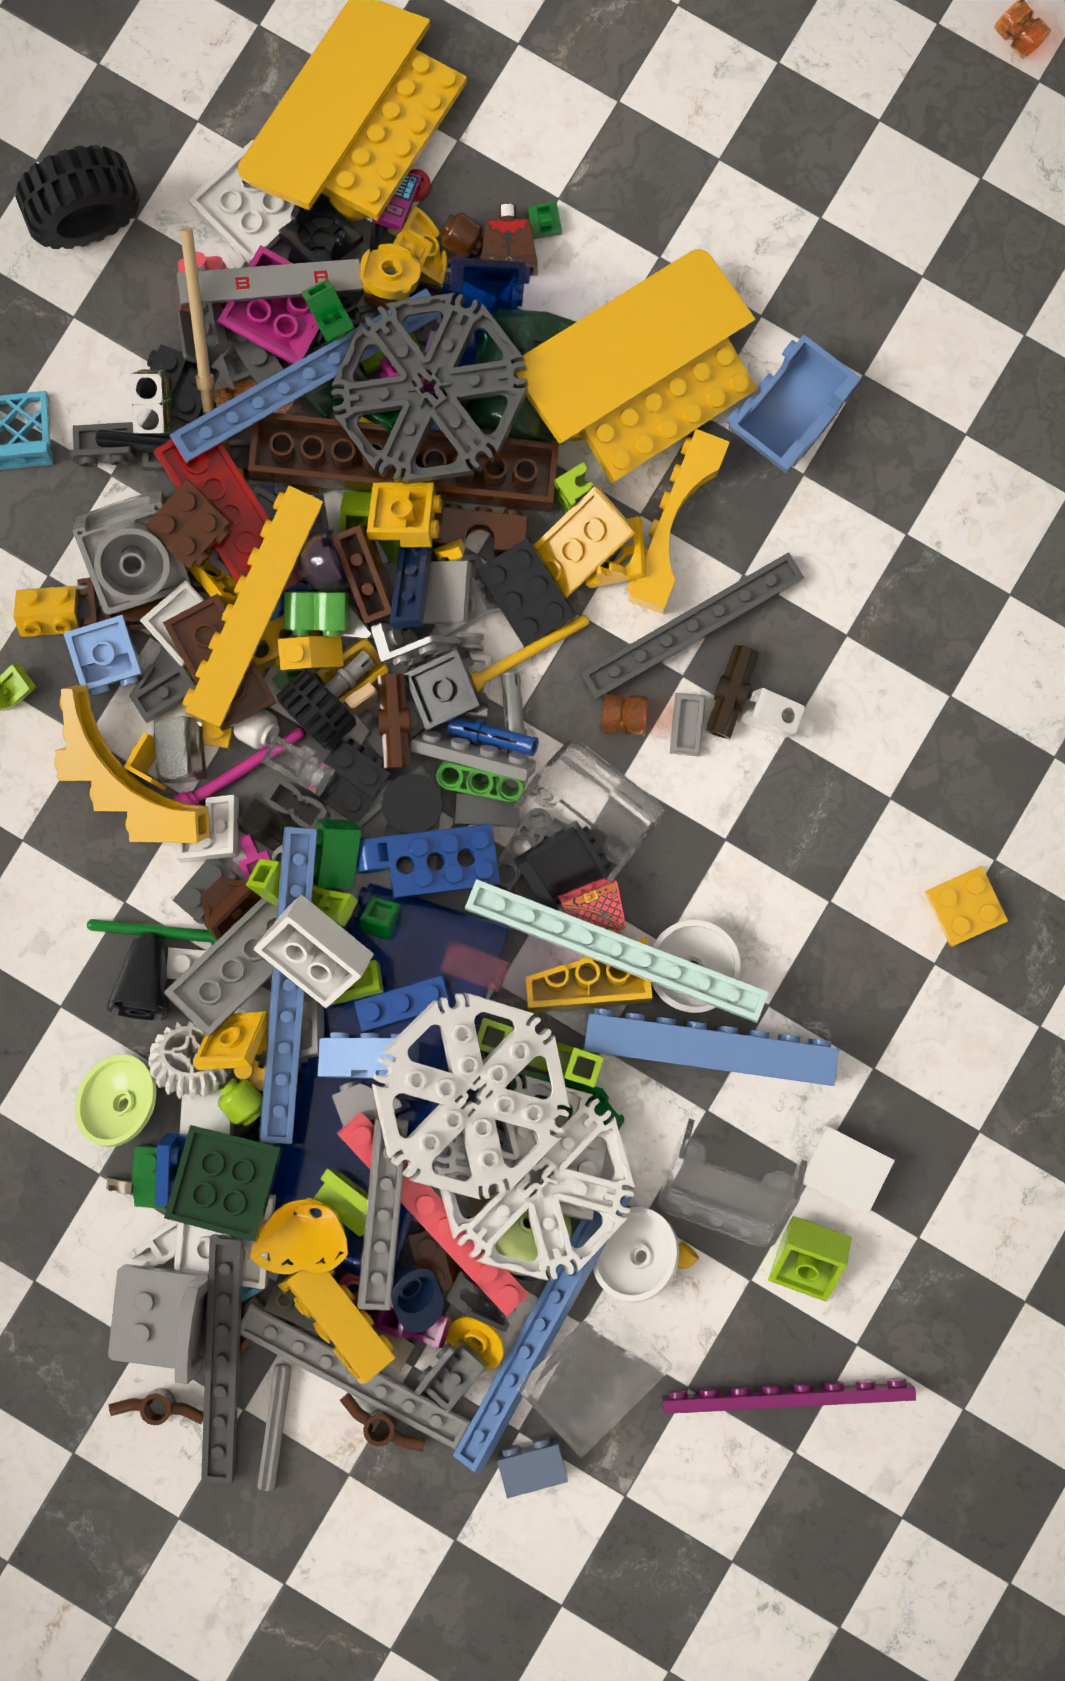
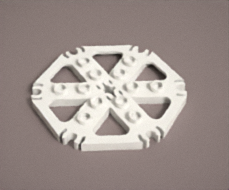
M457 993L455 994L456 1004L453 1008L449 1007L447 998L441 997L439 1002L434 1000L381 1052L391 1055L393 1059H378L379 1063L385 1064L388 1067V1072L384 1076L373 1075V1079L385 1083L384 1087L372 1084L387 1156L392 1159L391 1162L396 1166L401 1161L407 1159L408 1167L402 1172L404 1176L411 1177L409 1180L476 1199H480V1193L483 1198L487 1199L490 1198L488 1189L491 1184L496 1185V1190L500 1194H504L505 1190L511 1191L561 1139L560 1137L550 1135V1131L563 1133L564 1129L555 1125V1118L559 1115L568 1117L569 1113L566 1110L557 1108V1105H564L569 1108L570 1106L555 1036H552L551 1030L544 1028L539 1034L535 1032V1026L541 1019L535 1016L530 1018L534 1013L469 993H464L465 997L463 994ZM486 1012L511 1020L514 1024V1030L482 1061L474 1024L476 1015ZM432 1025L440 1026L449 1072L412 1062L408 1057L409 1047ZM543 1056L545 1058L552 1086V1092L548 1098L539 1099L505 1089L534 1057ZM468 1089L473 1091L478 1089L476 1093L478 1100L476 1103L472 1101L466 1103L469 1097L466 1093ZM404 1093L439 1103L407 1138L400 1136L393 1109V1099L396 1095ZM495 1120L531 1129L538 1136L536 1145L513 1167H508L504 1163ZM461 1131L471 1170V1177L465 1181L436 1174L432 1169L433 1160Z
M524 1075L522 1079L525 1089H522L523 1083L521 1078L517 1076L513 1079L515 1085L513 1091L532 1097L536 1095L549 1097L551 1095L552 1086L549 1082ZM566 1087L572 1114L560 1127L564 1129V1132H555L552 1135L561 1139L531 1169L532 1172L542 1169L545 1165L547 1166L539 1177L542 1181L540 1185L534 1183L524 1189L531 1177L527 1173L511 1191L505 1190L504 1194L497 1193L471 1219L464 1218L461 1215L454 1192L440 1189L453 1239L461 1231H465V1235L458 1239L457 1244L462 1246L467 1240H471L474 1243V1250L468 1255L470 1258L478 1256L481 1250H484L480 1259L475 1262L548 1281L546 1276V1267H548V1276L551 1280L557 1279L556 1267L559 1264L564 1266L567 1275H571L574 1271L573 1265L570 1262L572 1260L575 1272H578L628 1219L622 1218L615 1213H630L631 1209L622 1207L620 1199L622 1196L632 1198L634 1193L627 1189L622 1190V1186H627L631 1189L635 1188L615 1117L607 1125H604L603 1121L607 1120L611 1115L610 1110L604 1112L602 1116L596 1115L594 1111L595 1106L600 1102L598 1098L585 1106V1103L592 1094ZM503 1122L511 1153L502 1151L503 1160L508 1167H513L536 1145L538 1136L531 1129ZM461 1131L454 1139V1143L451 1142L447 1146L449 1156L447 1158L440 1156L435 1158V1162L438 1164H447V1168H440L435 1165L436 1174L453 1179L457 1175L471 1177L464 1137ZM596 1137H600L607 1143L614 1175L610 1180L566 1168ZM535 1190L536 1192L530 1197L529 1195ZM559 1201L596 1211L602 1216L603 1222L601 1227L580 1248L571 1246ZM526 1210L538 1250V1255L532 1262L501 1255L495 1247L498 1239Z

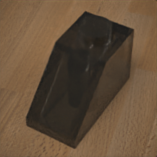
M254 798L236 821L273 851L283 845L284 827H292L256 798Z

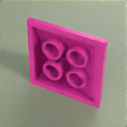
M260 245L248 267L293 263ZM303 296L228 302L217 320V323L290 364H294L304 358L319 331V327Z

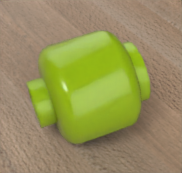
M233 1078L220 1088L222 1095L218 1099V1107L231 1123L236 1125L242 1123L246 1126L261 1115L263 1095L249 1079L237 1082Z

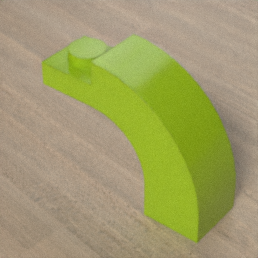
M259 859L246 883L247 887L276 907H278L281 863ZM313 885L311 903L339 926L345 927L347 921L352 916L358 900L351 894L317 888V886Z

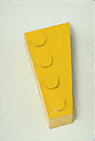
M647 937L636 940L647 945ZM588 957L526 977L528 1012L531 1013L649 1004L652 1001L650 981Z
M322 1259L321 1261H319V1262L316 1263V1264H320V1263L326 1264V1262H325L324 1259ZM303 1269L289 1275L277 1286L284 1294L289 1290L295 1296L294 1306L307 1318L313 1317L316 1321L313 1323L315 1331L328 1344L330 1342L335 1344L333 1352L360 1384L370 1381L395 1359L391 1352L394 1348L390 1341L383 1334L377 1335L371 1327L374 1324L372 1318L365 1310L359 1311L352 1302L355 1298L351 1291L344 1284L339 1286L332 1277L335 1274L333 1269L320 1274H313Z

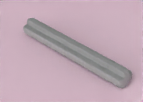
M276 1364L273 1371L258 1479V1489L263 1491H273L276 1484L292 1369L291 1366L286 1364Z

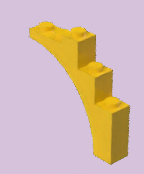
M74 685L61 689L60 707L63 711L64 719L62 734L66 741V747L55 750L54 766L58 774V781H91L90 798L93 802L94 811H127L126 829L129 832L130 842L198 843L210 837L208 806L185 804L164 797L144 786L123 768L99 732L91 710L87 685Z

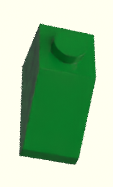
M140 1144L135 1146L132 1169L135 1207L166 1209L167 1207L155 1205L157 1145Z

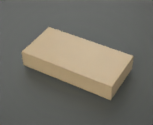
M368 682L344 700L354 716H359L365 709L376 704L379 701V697L375 688Z

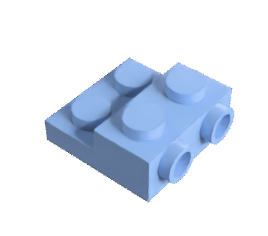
M124 615L63 633L80 685H87L88 691H91L92 696L110 691L108 685L120 682L121 687L139 682L138 676L143 675L144 672Z

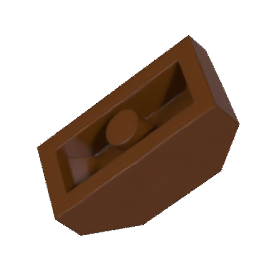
M222 875L200 897L205 914L204 924L215 940L218 941L262 898L246 886L248 880L239 881Z

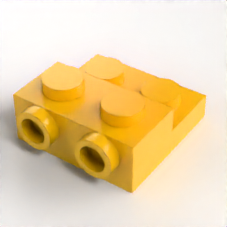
M402 482L373 483L367 526L368 539L399 540L401 547H432V538L439 537V521L434 520L435 513H441L442 511L441 495H436L434 482L403 484Z

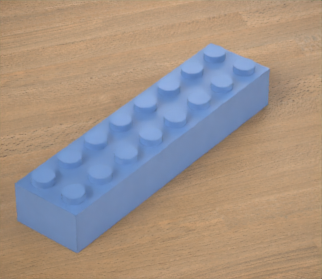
M595 1008L594 1014H587L583 1043L584 1051L829 1086L835 1085L839 1048H832L831 1041L808 1039V1044L800 1043V1037L778 1034V1038L775 1040L769 1039V1032L747 1030L746 1036L739 1035L738 1028L717 1026L716 1031L707 1030L706 1023L686 1021V1027L675 1026L676 1019L656 1017L655 1023L645 1021V1015L625 1013V1018L614 1017L613 1010Z

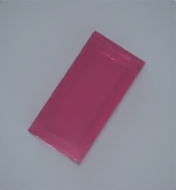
M451 941L440 971L500 993L511 963Z

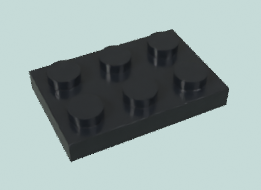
M530 537L476 569L524 647L577 615Z

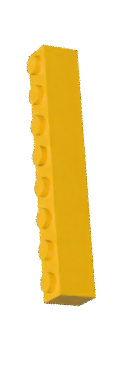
M288 486L286 493L279 492L273 508L277 510L273 521L266 520L260 534L264 538L260 549L254 547L247 562L252 567L247 577L241 575L234 592L239 594L235 604L228 603L221 620L226 622L221 633L215 631L208 648L213 650L208 661L204 659L201 661L195 675L200 680L195 689L189 688L182 705L187 706L185 710L187 715L221 729L321 511L323 501L291 486Z

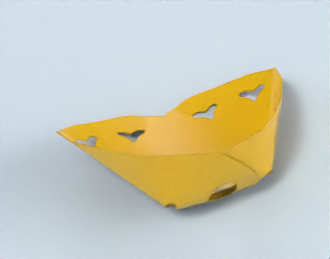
M310 1198L284 1204L274 1212L262 1228L258 1242L253 1243L250 1258L258 1266L277 1274H292L303 1269L313 1274H320L334 1269L348 1254L347 1238L339 1212ZM310 1209H320L322 1216L319 1218L314 1217ZM340 1251L344 1252L342 1255H339V1257L336 1259ZM269 1253L271 1261H268L266 1257H261L260 1254ZM323 1258H324V1260H325V1262H326V1264H323V1263L316 1264L317 1262H319V1261L322 1260ZM287 1259L294 1263L293 1265H289L288 1263H286L285 1265H281Z

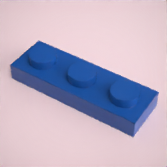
M445 976L435 977L354 1001L361 1032H369L416 1018L434 1000L439 1002L441 997L447 998L449 1007H453Z

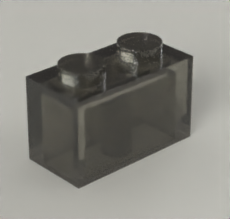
M189 716L154 721L153 737L156 745L158 781L178 784L207 779L202 721Z

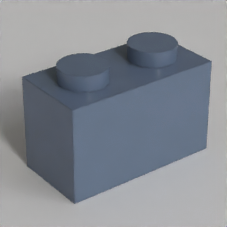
M550 1436L533 1440V1445L521 1448L520 1444L502 1449L503 1453L498 1454L497 1462L507 1498L568 1482V1475L558 1438L551 1440Z

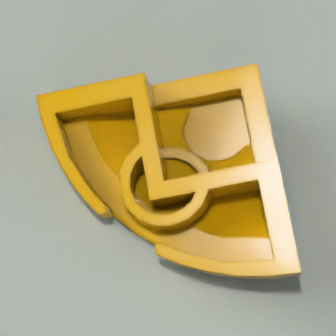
M414 206L405 221L402 231L397 234L392 244L408 249L416 263L418 260L421 268L420 281L440 287L446 273V251H440L439 243L436 239L439 236V231L435 224L421 209Z

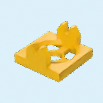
M639 516L626 519L637 531L632 537L634 544L622 546L623 554L619 560L610 561L608 559L606 562L609 564V569L598 566L596 572L586 580V586L595 588L646 577L643 520ZM633 555L627 566H621L628 556Z

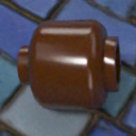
M462 212L455 216L450 214L439 232V235L442 237V246L459 258H466L470 253L476 255L484 241L480 237L483 231L482 225Z

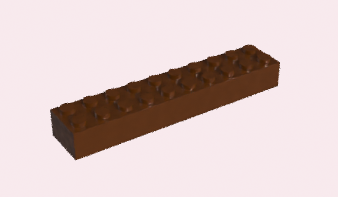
M272 413L253 424L248 463L250 480L371 493L373 483L396 482L393 479L396 468H390L385 477L380 475L379 468L376 473L337 419ZM358 422L359 429L372 447L376 450H383L390 432L380 424ZM429 430L416 457V464L421 468L448 465L456 461L458 454L442 431ZM507 438L500 455L497 454L494 448L489 447L495 458L493 462L486 455H481L478 458L477 462L482 468L481 471L475 470L470 462L468 467L473 471V475L424 482H434L436 495H441L442 501L551 512L554 501L559 443Z

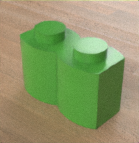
M284 592V629L293 630L294 636H310L311 630H323V636H341V631L350 629L349 592Z

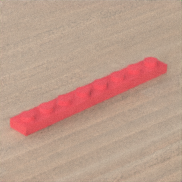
M359 1111L337 1134L370 1169L374 1125ZM406 1160L404 1162V1170L408 1167ZM403 1175L401 1204L507 1317L530 1294L508 1270L475 1262L480 1259L484 1250H481L478 1256L470 1258L468 1255L474 1250V1243L471 1240H467L462 1246L457 1244L458 1239L465 1235L464 1230L453 1239L443 1200L430 1186L409 1180L411 1177Z

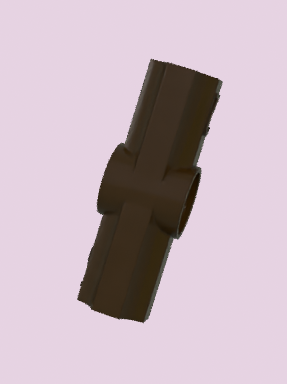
M734 644L725 674L720 678L713 699L715 704L705 732L720 738L731 739L740 709H743L751 687L749 682L755 669L759 652L743 645Z

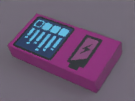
M409 172L378 221L373 219V223L401 232L422 182V176Z

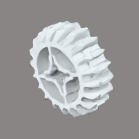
M190 1020L187 1026L182 1027L177 1022L175 1030L166 1027L164 1035L157 1034L155 1043L150 1047V1057H148L150 1074L156 1079L158 1088L165 1087L168 1095L176 1091L179 1099L184 1094H189L193 1100L195 1094L199 1093L205 1098L208 1090L216 1093L219 1085L226 1083L227 1076H230V1073H232V1068L197 1070L194 1064H190L189 1055H192V1061H194L205 1037V1034L197 1026H193Z

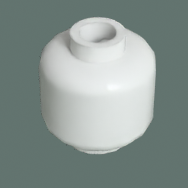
M263 710L234 726L236 738L255 749L271 746L277 739L280 731L276 716L267 710Z

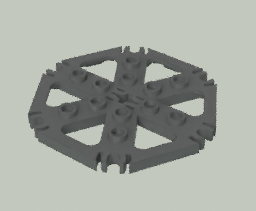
M456 293L422 297L385 303L387 308L391 310L390 315H388L383 307H378L382 315L379 322H372L368 316L365 317L370 331L365 329L360 322L332 383L334 390L331 391V395L334 399L344 398V402L341 405L333 406V411L338 414L334 416L376 473L379 468L380 475L385 477L390 468H396L393 479L398 483L402 481L403 484L473 475L474 473L468 467V463L471 462L475 470L481 471L482 468L477 462L481 455L488 456L492 462L495 460L489 447L494 448L497 454L500 455L528 393L527 378H516V373L526 371L527 366L524 357L483 303L480 309L478 301L474 299L471 307L465 309L462 308L465 303V298L462 294L457 296ZM434 312L442 313L444 317L425 357L403 328V323L409 316ZM483 329L487 331L503 352V358L500 361L458 367L470 338L476 330ZM369 346H378L400 374V376L355 382L354 380L357 367ZM421 377L426 382H429V384H435L434 390L439 398L438 400L432 394L430 395L429 392L423 394L425 387L420 379ZM498 395L506 397L508 400L507 407L496 431L492 434L482 433L459 402ZM428 401L432 404L431 408L427 404ZM401 410L384 449H374L359 429V419L364 415ZM434 420L456 449L458 456L452 464L421 468L416 464V457Z

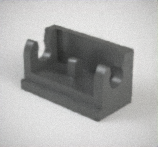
M460 1271L445 1299L463 1314L506 1332L510 1324L506 1318L502 1317V1311L466 1273Z

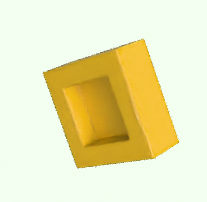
M202 722L198 743L200 745L230 750L234 726L222 732L221 729Z

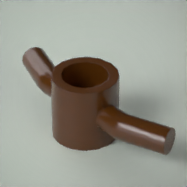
M164 1388L151 1391L144 1399L130 1398L109 1404L111 1416L130 1411H140L142 1419L147 1424L153 1426L166 1422L172 1414L182 1415L200 1425L203 1423V1411L189 1404L176 1402L173 1393ZM155 1398L164 1402L166 1406L165 1414H155L152 1411L150 1404Z
M346 1393L339 1400L350 1415L364 1425V1437L371 1445L376 1447L384 1446L391 1441L399 1447L423 1452L425 1439L407 1436L397 1431L395 1417L380 1409L369 1414L359 1406L350 1393ZM381 1419L389 1425L390 1431L377 1435L372 1431L373 1425L371 1422Z

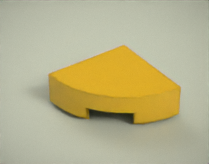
M458 539L435 548L434 553L438 561H444L446 558H449V561H455L463 557L465 545L462 539Z

